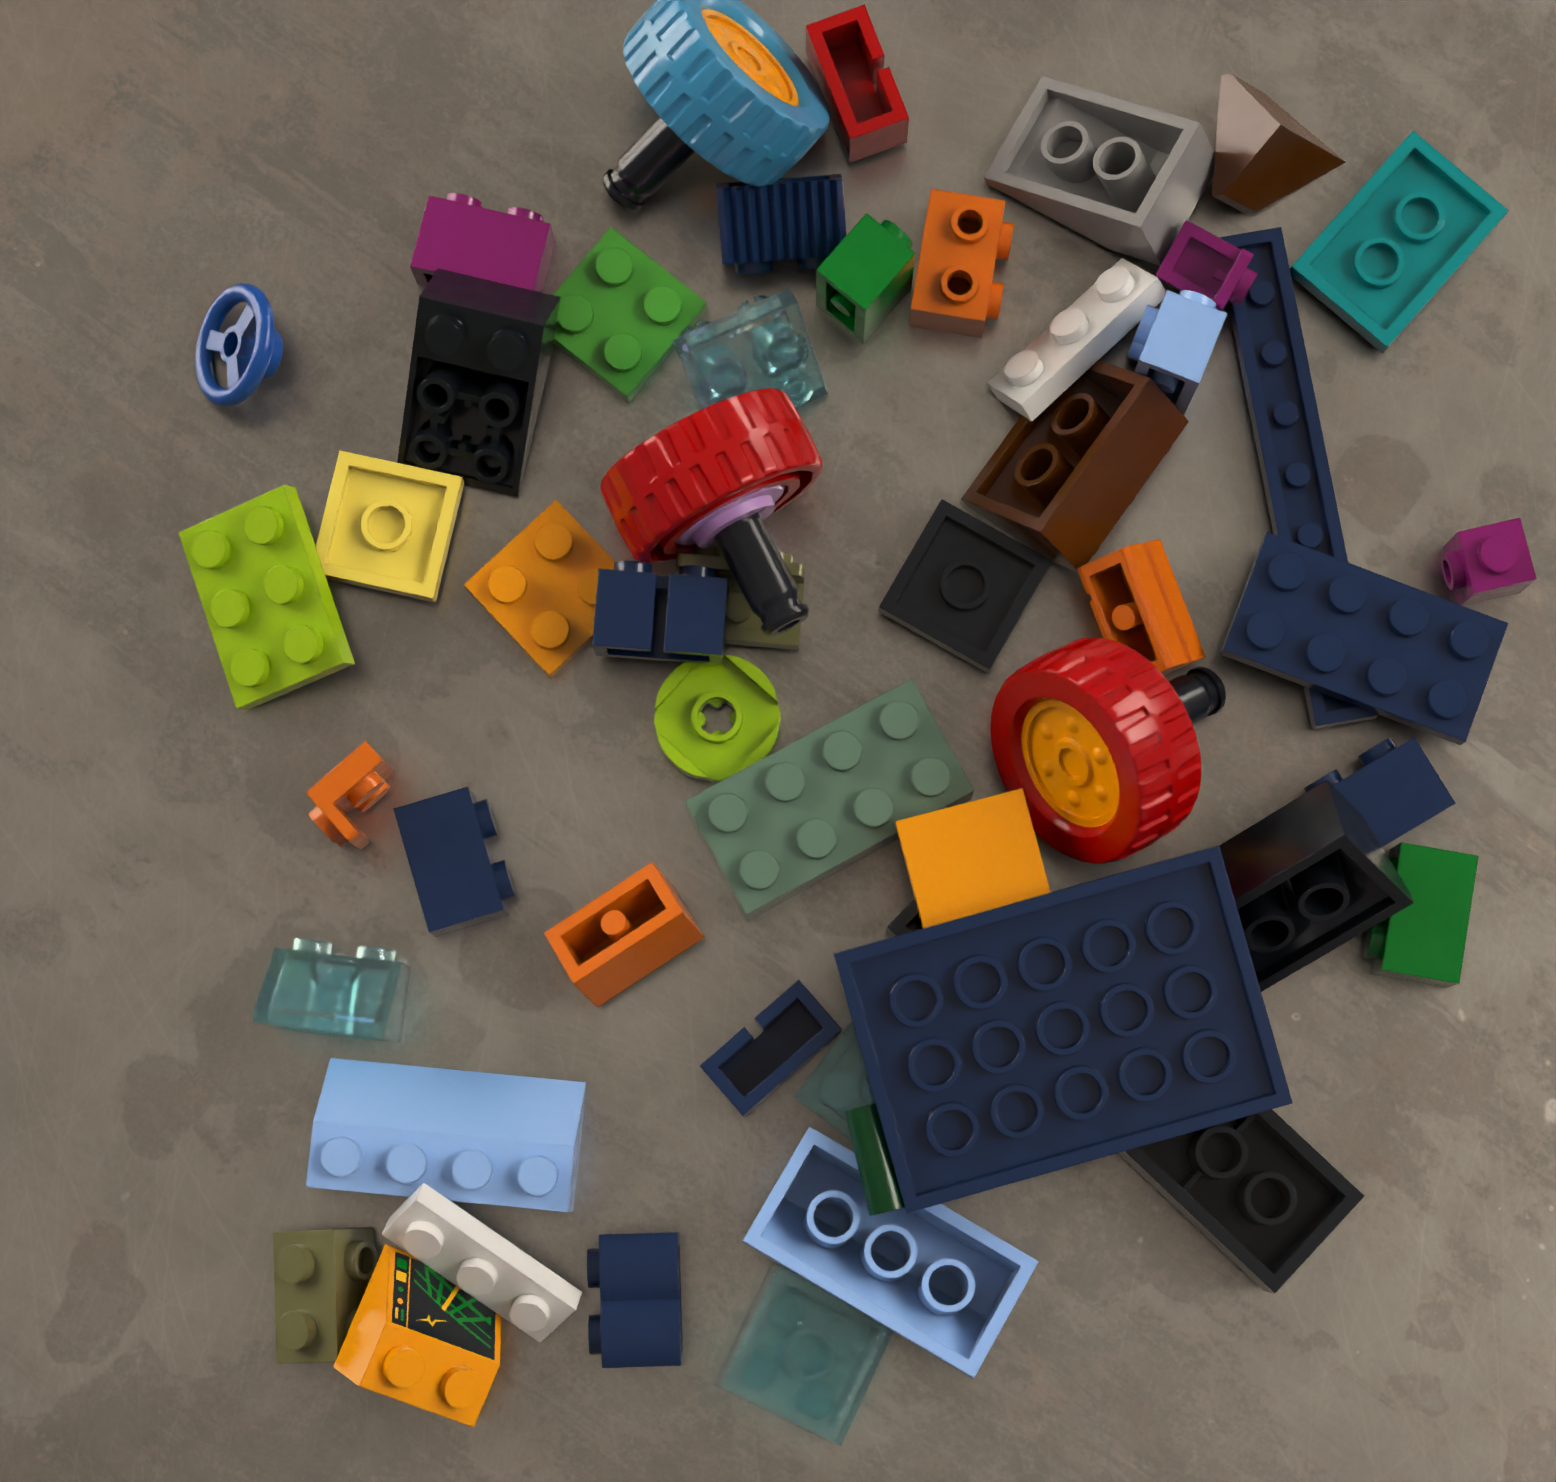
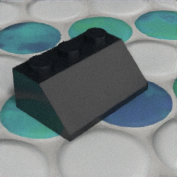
M1328 780L1219 845L1261 992L1414 903L1411 893L1362 814Z

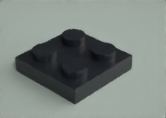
M941 499L881 602L878 612L989 673L1049 569L1052 560Z

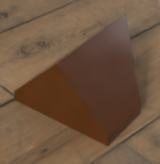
M1233 74L1221 75L1212 186L1213 197L1245 214L1257 212L1346 163L1265 93Z

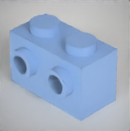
M1167 290L1160 309L1147 305L1127 358L1138 362L1134 370L1135 373L1150 377L1178 410L1185 414L1203 376L1227 313L1215 309L1216 303L1198 292L1182 290L1180 294Z

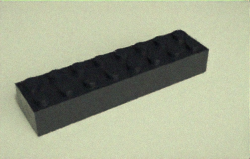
M915 898L887 926L885 933L889 937L923 928ZM1272 1109L1118 1153L1263 1291L1276 1293L1364 1197L1355 1186Z

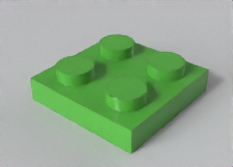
M610 227L553 294L554 296L561 297L553 343L629 403L708 310L707 302L613 227Z

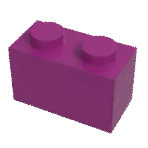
M449 193L446 199L428 196L410 263V268L417 284L427 286L439 268L537 292L543 291L555 239L551 224L543 222L544 217L542 215L520 207H510L507 213L483 208L484 204L480 200L460 193Z

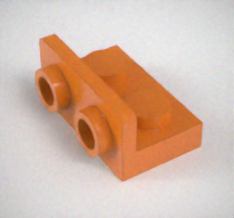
M364 741L306 792L317 805L308 815L333 843L336 842L342 847L349 841L359 849H364L371 841L347 813L354 807L364 812L377 803L390 790L391 787L385 780L394 773V770L375 749Z

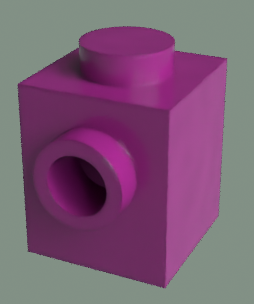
M1520 518L1459 531L1443 546L1444 553L1441 555L1443 575L1448 588L1455 591L1459 605L1467 606L1518 594L1537 579Z

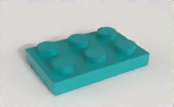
M1412 131L1290 268V273L1303 287L1381 353H1384L1501 222L1509 210L1415 131Z

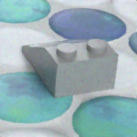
M1042 76L983 178L988 185L1110 250L1160 266L1184 222L1189 219L1213 176L1215 151L1201 123L1198 121Z

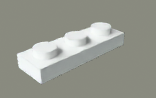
M1121 258L1110 269L1103 272L1096 282L1066 310L1055 316L1051 324L1023 350L1013 355L987 384L998 400L1030 421H1033L1141 321L1147 305L1156 307L1161 303L1166 290L1158 277Z
M425 1183L389 1217L382 1232L384 1237L539 1343L576 1311L582 1295V1291Z

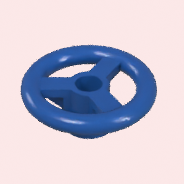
M240 283L224 290L212 303L199 331L195 354L198 384L205 397L220 407H232L249 398L257 389L262 379L269 378L276 372L282 359V337L275 330L271 304L264 292L252 284ZM246 302L247 305L236 325L229 327L225 333L219 332L229 312L239 303ZM215 351L220 352L222 360L226 362L228 388L221 387L217 381L214 370Z

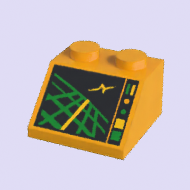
M385 1243L333 1368L359 1387L474 1427L500 1367L501 1316L408 1252Z

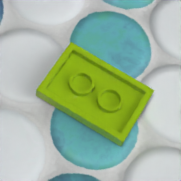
M282 485L178 532L236 709L249 710L355 664L296 487Z

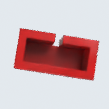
M865 4L806 25V54L827 102L830 116L848 162L851 163L907 143L909 116L890 67L884 68L885 55Z

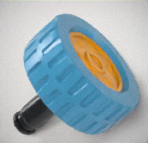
M656 0L628 32L624 40L623 54L635 84L659 117L618 159L617 166L614 169H609L603 175V186L609 196L626 210L637 211L644 205V199L655 194L694 152L720 171L743 183L753 186L772 184L793 167L826 131L830 117L827 102L814 77L792 48L770 25L740 0Z

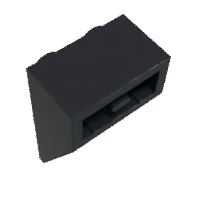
M437 269L419 296L397 463L460 476L465 484L518 496L551 359L561 297Z

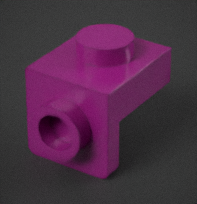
M1186 220L1155 276L1179 291L1190 290L1209 297L1216 303L1215 309L1222 311L1228 301L1238 307L1240 306L1258 273L1247 268L1254 254L1245 249L1241 250Z

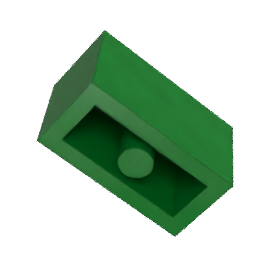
M866 213L816 270V305L864 344L912 288L916 253L910 249L913 246L911 239L893 222L884 220L880 224Z
M1401 842L1390 849L1388 858L1411 893L1414 903L1366 931L1364 957L1373 958L1372 975L1444 988L1460 983L1479 856Z

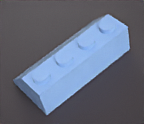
M330 1058L313 1120L306 1187L410 1197L425 1183L450 1201L574 1212L587 1083Z
M810 1126L742 1241L744 1244L972 1379L976 1376L1039 1262L942 1204L906 1213L905 1208L869 1216L854 1152Z

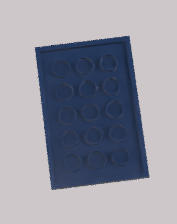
M1219 845L833 953L906 1213L1293 1103Z

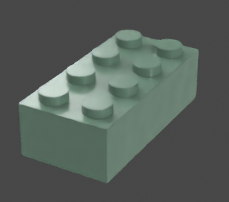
M911 678L685 800V804L747 921L898 840L895 821L966 803L971 800L975 790Z

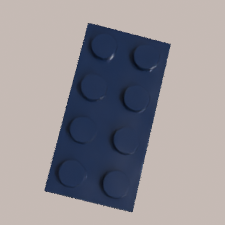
M1266 532L1261 541L1220 654L1431 735L1462 745L1467 740L1508 623Z

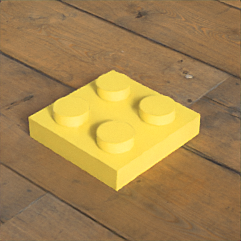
M339 450L316 543V549L326 579L436 603L465 483L463 478Z

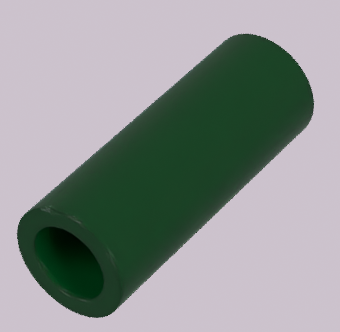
M876 1103L844 1111L869 1216L905 1208Z

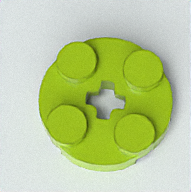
M724 655L723 665L684 662L668 675L658 691L654 724L660 747L668 760L677 769L692 778L717 784L770 755L778 741L781 713L775 689L767 676L758 667L743 658ZM724 703L730 705L733 711L729 715V720L734 726L727 733L717 729L712 734H709L702 729L706 723V718L701 712L703 707L710 704L718 709Z

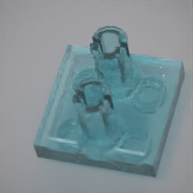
M789 288L770 297L765 295L753 297L754 304L750 305L749 301L746 300L738 307L736 312L712 323L709 321L697 322L698 329L694 331L690 325L681 332L680 337L672 340L698 410L736 395L766 388L782 390L789 396L795 408L828 394L798 302Z

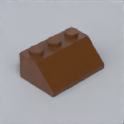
M1098 360L1033 421H1030L1023 415L1020 416L961 500L968 507L1021 544L1047 557L1054 563L1078 572L1077 568L1087 564L1098 551L1100 545L1128 506L1133 502L1160 461L1169 452L1173 443L1189 421L1150 377Z

